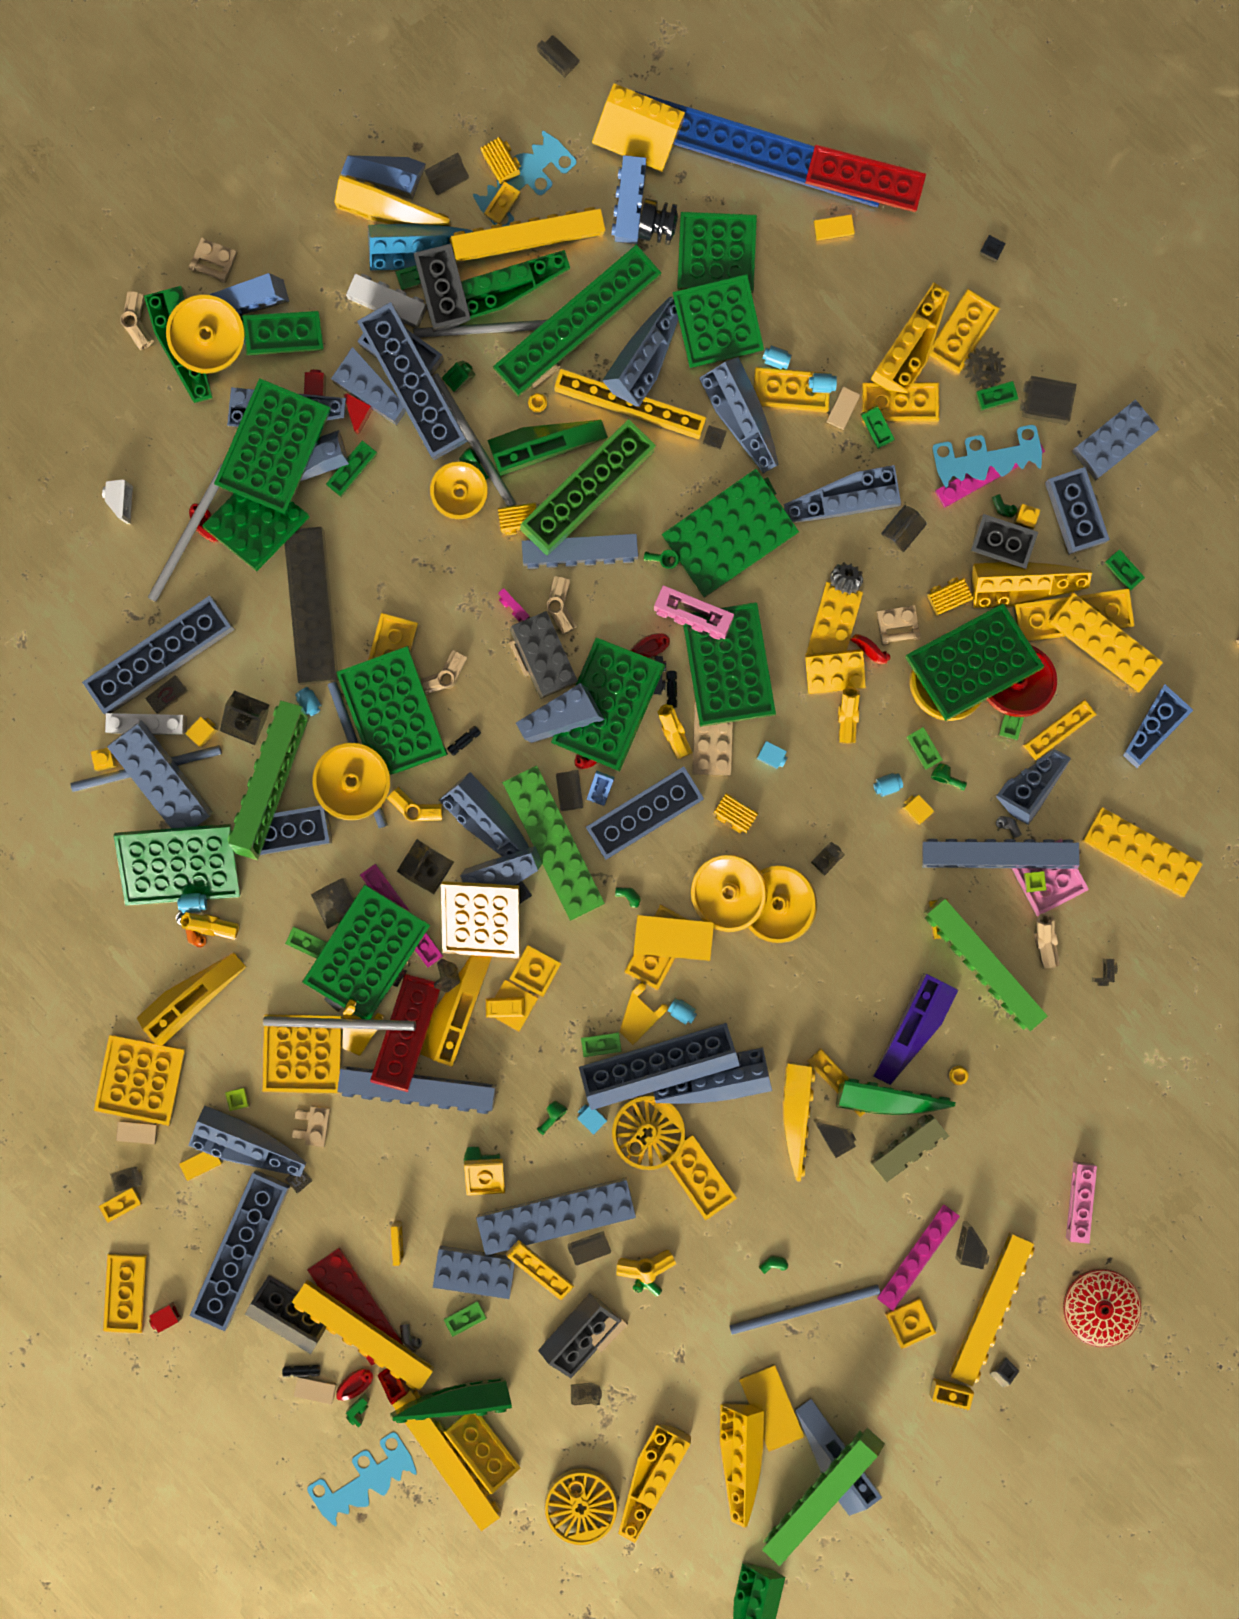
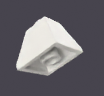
M126 480L106 481V487H103L102 490L105 502L120 520L130 524L133 486Z

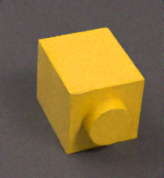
M1021 504L1018 507L1013 524L1033 530L1040 510Z
M200 717L185 734L199 747H203L218 730L215 728L216 724L209 717L206 719Z
M108 748L91 751L96 771L118 767L117 759Z
M919 794L915 797L911 795L904 801L906 805L903 809L918 825L923 823L934 812Z

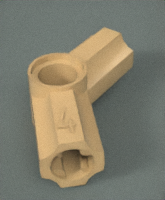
M131 291L127 292L124 312L120 317V322L138 348L143 350L151 346L154 340L140 321L144 295ZM130 318H135L134 324L128 326L127 321Z
M554 576L547 601V609L561 633L565 635L577 627L564 605L570 580ZM554 601L561 604L560 609L557 611L550 609V605Z
M452 650L440 673L421 679L426 695L454 687L468 657ZM446 674H450L452 680L449 684L445 685L443 677Z
M1042 913L1037 918V932H1034L1035 943L1040 951L1043 969L1060 966L1056 947L1058 942L1053 915Z

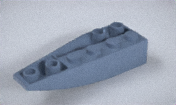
M669 297L639 328L602 380L613 395L637 407L641 405L658 378L678 323L676 306L672 297Z
M739 357L726 361L701 376L699 379L716 413L762 473L778 466L775 446L763 408Z
M231 387L227 426H239L254 389ZM299 394L330 407L331 411L327 420L344 418L346 398Z
M895 465L855 472L784 504V509L792 522L797 523L901 506Z
M471 772L460 779L439 799L443 806L464 828L502 857L530 848L508 813Z
M762 1047L736 1053L740 1065L738 1067L654 1091L655 1102L670 1104L706 1103L770 1092L772 1087L764 1049Z
M204 1106L197 1120L188 1145L214 1157H219L222 1160L301 1177L307 1163L291 1149L260 1129L207 1106Z
M810 1398L795 1410L822 1473L827 1470L829 1464L835 1458H838L846 1445ZM864 1472L839 1499V1503L850 1516L867 1510L882 1499V1496L869 1476Z

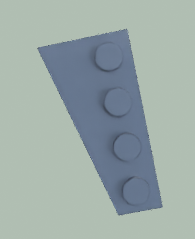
M536 846L465 868L460 877L462 882L516 885L537 872L542 865V861Z

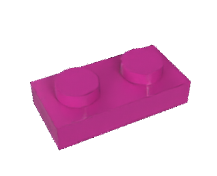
M504 588L498 593L501 597L499 601L505 608L509 606L514 611L511 614L518 622L530 618L527 612Z

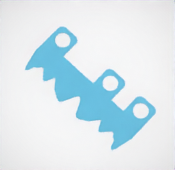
M542 131L544 137L543 145L533 144L532 150L534 154L522 153L514 156L521 165L518 168L520 175L506 183L517 190H521L528 184L536 194L543 195L552 187L553 183L542 169L552 162L561 173H567L576 165V159L556 138ZM568 156L571 160L570 166L567 168L561 167L559 165L560 157ZM544 178L547 181L546 188L543 190L537 189L535 187L536 179ZM498 180L497 188L492 185L487 186V196L473 194L483 213L502 186ZM510 212L507 214L508 222L502 226H509L510 222L514 221V217Z
M1027 425L1017 429L1020 445L988 452L985 438L982 435L968 437L965 439L968 456L955 458L950 442L933 445L932 449L937 472L944 486L947 488L952 476L963 481L966 473L975 479L985 480L989 466L994 467L1002 477L1012 470L1015 463L1021 469H1024L1027 462L1031 461L1041 469L1042 449L1037 427L1035 425ZM1031 429L1034 432V437L1031 440L1023 439V430ZM974 439L980 440L982 443L981 449L977 451L972 450L969 446L970 442ZM940 446L948 447L949 455L940 457L937 454L938 448Z
M390 1433L380 1440V1446L388 1458L378 1465L367 1450L353 1457L352 1463L360 1476L338 1491L332 1493L326 1482L322 1479L308 1486L307 1491L321 1514L332 1525H337L335 1518L338 1512L349 1514V1504L355 1507L369 1506L368 1489H372L384 1496L390 1487L391 1477L400 1481L403 1470L417 1475L412 1457L396 1433ZM394 1438L397 1440L398 1446L395 1450H388L385 1443L387 1439ZM361 1456L369 1458L370 1465L367 1468H360L357 1462ZM316 1485H322L325 1488V1494L322 1497H316L313 1494V1488Z

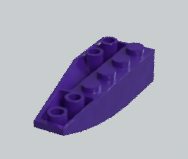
M923 973L873 1077L889 1085L894 1082L942 1025L958 992L957 989Z

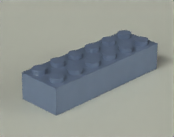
M142 720L107 746L170 828L196 827L210 817L213 811Z
M683 766L586 826V829L605 860L701 802L704 798Z

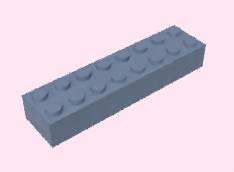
M390 302L358 320L360 328L431 458L436 460L468 442L394 305Z
M209 595L82 683L103 714L113 713L235 629L215 599Z
M727 1023L580 1066L579 1070L590 1109L594 1110L740 1065Z
M344 1066L340 1069L337 1092L342 1093L344 1097L361 1095L362 1099L368 1100L380 1097V1101L392 1102V1100L396 1099L400 1100L401 1104L419 1102V1106L424 1107L437 1104L438 1108L450 1109L453 1106L458 1107V1111L468 1112L470 1109H477V1113L488 1114L494 1108L496 1084L414 1074L409 1091L405 1092L372 1083L370 1079L374 1069Z
M257 1170L252 1173L189 1316L226 1331L291 1185Z
M627 1177L478 1214L476 1219L486 1256L509 1250L518 1240L525 1245H530L636 1218V1213Z

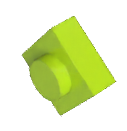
M1044 871L1024 873L1026 892L1046 890Z
M245 1087L225 1092L229 1111L249 1106Z

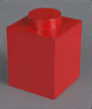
M311 369L310 372H305L304 394L326 395V375L321 370Z
M171 1302L153 1312L149 1316V1323L153 1330H157L160 1333L178 1323L182 1317L174 1302Z

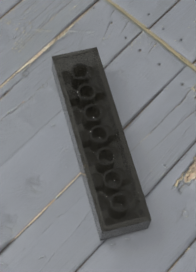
M322 527L301 528L284 543L297 679L300 685L339 681L336 673L338 665L325 532Z

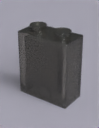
M1031 376L1028 381H1025L1023 392H1026L1025 400L1022 399L1020 404L1022 417L1067 425L1071 419L1077 384Z

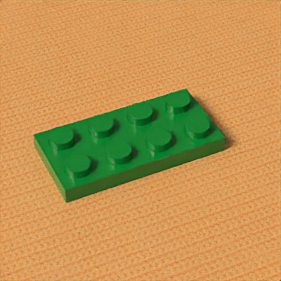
M319 311L242 316L246 355L323 350Z

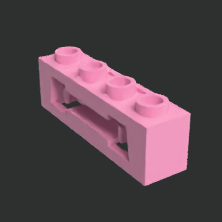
M664 585L654 605V611H656L657 615L667 618V616L674 618L676 623L691 625L695 631L708 632L711 637L718 640L726 638L734 619L733 613ZM678 602H681V606L699 612L708 617L712 615L710 618V623H707V620L701 617H698L681 609H677Z
M1073 1161L1066 1239L1070 1242L1090 1243L1097 1166L1093 1163Z

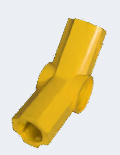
M847 687L842 693V701L838 709V722H840L839 743H856L860 693L854 687Z
M664 704L660 706L657 713L662 723L661 727L667 741L672 746L677 760L691 754V748L684 735V728L679 718H677L675 709L672 705Z
M397 787L387 797L409 821H442V804H416L400 787ZM412 807L418 810V815L415 818H411L408 814L409 809Z
M185 912L180 921L183 929L236 940L239 930V923L219 919L220 917L208 914L199 915Z
M666 1249L651 1259L644 1258L637 1261L620 1258L617 1263L616 1273L618 1276L637 1278L641 1282L649 1284L656 1279L658 1274L676 1265V1262L671 1252Z

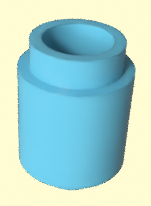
M771 345L770 349H765L762 359H765L764 364L782 370V368L787 369L792 355L786 350Z
M813 373V376L809 377L808 387L812 388V392L831 393V391H836L837 376H832V374Z
M305 687L295 694L297 703L303 707L307 715L314 716L321 711L319 708L322 705L313 690Z
M891 773L875 779L876 783L873 784L876 794H880L881 797L898 792L903 788V782L899 773Z
M201 893L182 894L181 898L177 901L178 909L182 910L183 914L185 912H202V910L207 909L206 895H201Z
M675 998L668 1009L672 1017L685 1025L688 1022L691 1024L697 1016L695 1013L696 1009L681 999Z

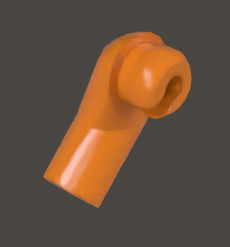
M185 929L189 943L196 947H204L206 945V937L196 933V931Z

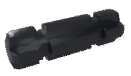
M667 671V705L677 708V681H675L677 679V672Z
M473 726L469 729L468 733L466 732L455 741L456 743H452L447 750L451 755L455 756L460 749L462 750L472 742L474 737L477 738L481 731L476 726Z
M309 1365L294 1366L293 1368L286 1366L282 1369L283 1378H291V1376L293 1378L309 1377L310 1375L315 1377L320 1375L319 1365H312L311 1367Z

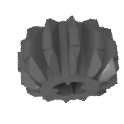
M845 562L841 565L837 564L830 575L831 585L835 586V591L840 590L842 594L844 592L849 595L852 592L856 593L863 583V572L858 571V567H853L852 563L849 565Z

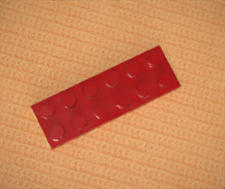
M815 145L805 184L916 213L926 173Z
M408 974L404 975L390 1020L416 1021V1030H386L370 1079L372 1083L405 1092L409 1091L442 988L441 983Z
M340 1247L307 1269L319 1288L403 1345L401 1337ZM368 1355L366 1359L372 1366L375 1364L374 1359Z

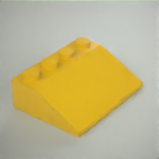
M614 83L605 103L592 143L622 156L646 158L647 166L663 172L684 122L685 112Z

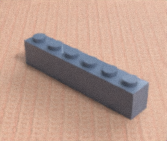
M637 534L566 538L548 556L531 540L522 541L523 565L527 566V569H537L539 565L555 568L558 567V564H566V567L577 566V563L584 562L585 565H596V562L604 561V564H615L617 560H623V563H633L634 559H638Z

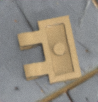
M310 1106V1111L297 1109L295 1119L308 1120L307 1130L294 1129L292 1138L306 1139L305 1145L324 1147L330 1108Z

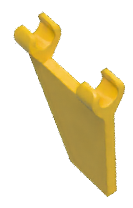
M640 982L631 993L619 1031L632 1045L668 1010V1006L663 1003L653 1012L638 997L646 989V985L643 982Z
M353 1000L348 1001L343 1012V1019H361L352 1015L357 1002ZM377 1013L373 1020H382L384 1015ZM343 1028V1048L360 1056L377 1030Z

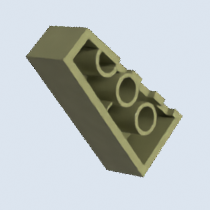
M925 1114L917 1120L918 1124L913 1128L910 1126L902 1132L903 1136L898 1140L896 1138L887 1144L888 1148L882 1152L880 1150L872 1156L871 1164L886 1182L908 1167L906 1163L909 1161L913 1163L921 1158L923 1155L922 1151L932 1150L936 1147L937 1140L941 1137L943 1140L949 1137L947 1132L931 1114L928 1116Z

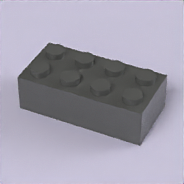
M547 611L511 626L509 630L540 699L575 685L578 682Z

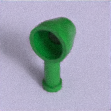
M472 448L466 449L459 457V461L469 463L478 468L485 477V480L490 478L480 465V461Z
M665 550L662 554H654L647 551L644 553V561L660 562L667 569H673L679 564V555L674 550ZM671 557L675 559L673 563H670Z
M939 763L931 775L933 780L953 785L964 791L967 782L951 777V767L943 763Z
M554 1101L546 1108L549 1118L537 1128L540 1134L544 1135L555 1122L566 1114L568 1109L564 1105Z
M467 1147L463 1160L500 1159V1154L482 1155L479 1147Z

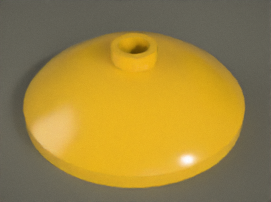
M452 462L444 465L435 473L431 481L430 496L434 506L440 513L452 519L472 517L482 509L487 499L488 487L485 477L478 468L466 462ZM458 490H463V494L461 496H458L456 494Z

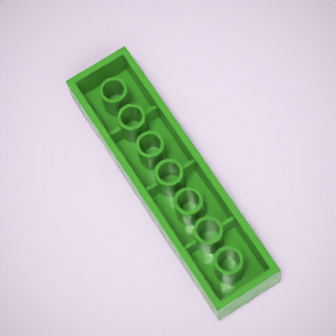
M628 419L521 523L520 530L548 556L654 453L656 445Z
M281 700L279 706H276L274 709V720L267 728V739L262 742L260 758L255 761L253 777L249 778L247 784L248 791L241 799V810L235 816L234 829L229 832L227 839L228 844L236 854L255 860L259 859L309 720L302 706Z
M534 766L502 782L533 846H536L545 871L570 921L604 905L605 902L538 766Z
M939 898L937 902L924 911L927 915L925 920L931 926H936L939 929L938 935L944 941H949L952 944L950 948L957 956L960 957L962 955L965 959L962 961L965 966L971 971H976L977 975L975 977L982 985L990 987L988 992L997 1001L1000 999L1003 1002L1001 1007L1010 1015L1013 1014L1015 1016L1013 1020L1023 1030L1026 1028L1031 1031L1048 1017L945 898Z
M866 1428L864 1432L860 1430L854 1436L852 1442L847 1444L840 1452L841 1454L838 1458H835L829 1464L827 1470L819 1475L813 1486L811 1485L805 1491L803 1497L795 1502L789 1513L787 1512L781 1518L779 1524L771 1529L763 1541L766 1544L762 1550L780 1566L879 1456L885 1443L870 1429Z

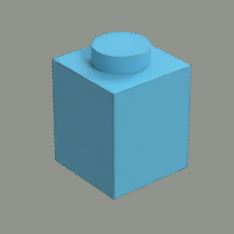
M766 741L757 759L778 769L779 766H784L788 757L785 756L787 751Z
M584 1104L578 1111L580 1115L577 1119L593 1135L607 1122V1118L598 1109L591 1110L589 1105Z

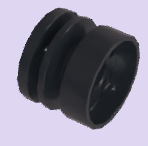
M645 198L638 239L650 241L653 233H656L657 243H661L662 235H666L665 244L670 245L675 235L678 221L677 204H672L671 212H667V202L664 203L662 210H658L657 200Z

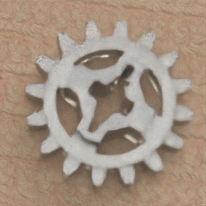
M983 346L981 351L976 348L974 354H968L970 359L964 360L967 366L963 368V371H968L965 378H971L969 384L975 382L976 388L982 385L983 389H986L988 384L990 387H993L995 382L999 383L1001 381L999 376L1002 377L1005 374L1001 369H1004L1006 365L1001 364L1004 358L997 357L1000 353L999 351L992 353V347L986 351V347ZM979 356H988L989 358L983 359ZM984 364L987 366L985 371L982 370ZM986 377L989 380H982L980 378Z

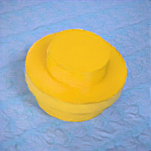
M540 393L531 395L528 400L529 408L536 413L544 411L547 407L546 397Z
M955 1066L949 1072V1079L955 1085H963L968 1080V1071L962 1066Z

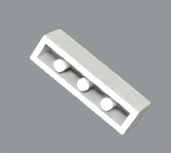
M361 274V276L354 275L346 294L349 300L374 311L391 302L403 323L419 328L427 310L424 300L416 296L413 298L406 296L407 293L400 289L394 291L384 282L371 281L372 278L365 274Z
M106 713L105 732L109 734H123L141 720L153 735H186L185 733L187 732V716Z

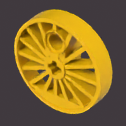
M654 1096L639 1097L625 1104L616 1115L612 1127L613 1144L619 1156L629 1165L642 1170L659 1169L670 1164L682 1150L685 1141L684 1122L680 1113L672 1104L656 1103ZM645 1101L646 1121L637 1106V1103ZM649 1103L655 1107L651 1121ZM630 1107H634L641 1123L627 1112ZM658 1111H659V1112L662 1113V1115H661L660 1118L655 1122L656 1117H657V1114H658ZM626 1115L638 1127L620 1122L622 1116ZM665 1117L669 1119V1121L659 1125ZM671 1124H674V1125H676V1126L679 1128V1129L661 1130V1129H663V1128H665V1127H667V1126H669V1125H671ZM618 1125L637 1132L617 1134ZM646 1129H648V1130L653 1129L652 1132H651V1133L653 1134L652 1137H649V1136L645 1137V1136H646V1133H645V1130H646ZM681 1133V1139L677 1141L661 1134ZM633 1136L630 1141L619 1146V1137ZM659 1139L679 1145L676 1152L674 1153ZM634 1143L641 1145L640 1152H632L631 1147ZM656 1143L672 1155L667 1161L664 1160ZM652 1145L661 1161V1164L653 1166ZM626 1147L629 1153L627 1156L622 1152V1149ZM648 1149L649 1166H642L641 1163L645 1151ZM632 1156L639 1157L637 1164L630 1160Z
M572 1469L558 1476L550 1485L545 1497V1515L551 1530L563 1541L574 1545L592 1544L602 1539L612 1528L618 1511L617 1495L611 1483L600 1473L590 1469ZM587 1476L595 1479L588 1492L586 1489ZM571 1478L567 1485V1483L564 1480ZM601 1482L604 1487L590 1497L597 1483ZM561 1484L570 1497L555 1488ZM579 1484L582 1488L579 1491H574L571 1486ZM607 1490L610 1492V1494H611V1496H612V1497H608V1498L596 1500L598 1497H600L602 1494H604ZM553 1493L554 1495L558 1496L566 1502L554 1501L549 1499L551 1494ZM611 1502L614 1504V1509L596 1507ZM582 1503L584 1509L581 1510V1508L578 1507V1504ZM548 1506L562 1507L565 1509L549 1513ZM597 1513L611 1514L612 1518L609 1521ZM567 1514L565 1517H563L555 1524L551 1519L553 1517ZM593 1518L605 1525L598 1526ZM571 1519L564 1533L561 1532L558 1528ZM577 1519L576 1532L568 1534ZM581 1519H582L585 1530H581V1531H580V1525H581ZM587 1520L589 1521V1523L592 1525L593 1528H589V1527H588Z

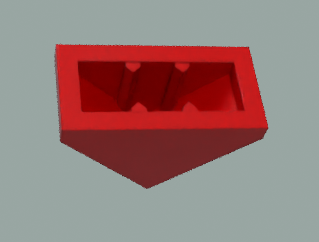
M348 393L343 394L344 398H346V405L356 434H360L373 409L370 405Z
M386 1368L377 1375L391 1405L408 1394L410 1387L406 1385V1381L392 1376L389 1369Z

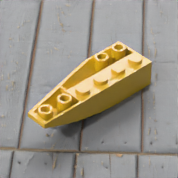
M340 175L335 197V205L339 209L385 224H422L449 227L452 225L450 219H448L449 217L445 214H436L428 208L417 206L409 201L379 190L369 182L360 183L352 176L346 175L344 177Z
M936 283L932 284L871 378L872 381L886 390L902 393L909 391L928 361L950 292Z
M1006 562L974 563L971 578L973 608L997 607L1003 603L1006 607L1014 606L1015 604L1032 602L1087 589L1090 586L1092 571L1071 566L1028 562L1026 569Z
M232 953L166 990L136 1019L155 1044L162 1046L247 966L235 953Z
M471 955L434 1010L421 1055L451 1067L454 1066L492 956Z
M786 1062L783 1095L785 1140L795 1179L801 1181V1176H805L803 1157L807 1155L805 1138H808L809 1132L807 1119L810 1118L809 1101H813L814 1090L811 1088V1082L815 1081V1070L812 1069L810 1064Z
M721 1404L720 1447L732 1522L745 1528L750 1520L761 1472L764 1410L752 1405Z
M656 1424L638 1456L618 1531L619 1535L634 1543L637 1541L691 1444L690 1435L672 1426Z

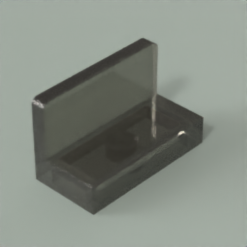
M554 35L546 42L541 40L537 45V52L564 78L580 62Z
M459 153L424 170L436 195L469 179V174L462 163Z
M904 505L881 534L884 538L893 542L900 551L905 552L927 525V522L917 510Z
M572 770L570 772L557 773L556 780L560 810L582 809L583 801L579 771Z
M604 1231L568 1243L567 1246L575 1265H580L611 1253Z

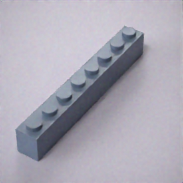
M926 839V842L922 844V868L1078 869L1080 866L1079 843H1074V840L1071 839L1063 840V842H1055L1053 839H1046L1043 842H1035L1034 839H1025L1023 842H1016L1015 839H1005L1004 842H996V839H985V842H977L976 839H966L965 842H957V839H946V842H938V839Z

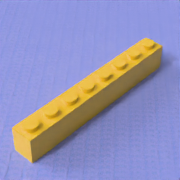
M595 207L585 208L584 212L579 213L576 210L566 212V215L563 216L551 214L547 216V219L541 220L539 217L528 219V222L521 223V221L510 222L509 226L496 224L487 230H484L483 227L475 228L471 233L458 231L453 233L454 236H451L450 244L452 245L455 261L460 262L600 236L605 233L601 209L595 210Z
M560 369L554 386L555 392L699 440L706 422V417L647 397L637 407L613 395L605 383Z
M1009 1232L949 1371V1375L952 1378L972 1387L974 1382L977 1383L979 1381L981 1366L986 1364L989 1357L987 1352L990 1347L994 1346L996 1341V1331L1001 1329L1004 1318L1002 1317L1005 1311L1010 1309L1012 1294L1017 1292L1019 1288L1018 1280L1020 1276L1025 1274L1027 1265H1025L1027 1259L1031 1258L1034 1253V1243L1030 1240Z
M308 1279L292 1301L298 1311L302 1313L305 1311L311 1315L310 1318L318 1324L321 1322L327 1326L326 1329L334 1335L337 1333L343 1337V1342L350 1346L353 1344L359 1348V1353L366 1357L368 1355L372 1357L375 1364L382 1368L385 1366L390 1370L392 1376L405 1380L406 1385L411 1389H418L420 1391L432 1374L434 1367Z
M410 1388L408 1394L395 1402L393 1407L397 1410L407 1403L422 1397V1394L418 1389L413 1390ZM427 1418L425 1420L412 1419L405 1422L480 1531H483L500 1519V1511L502 1510L496 1500L492 1501L489 1496L490 1493L484 1485H481L477 1476L443 1433L446 1430L444 1425L440 1421L437 1422L435 1418Z

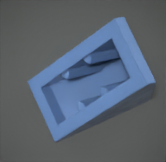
M596 771L586 800L605 806L615 777Z

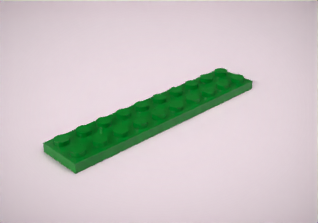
M636 244L497 362L493 369L519 397L661 276V271Z

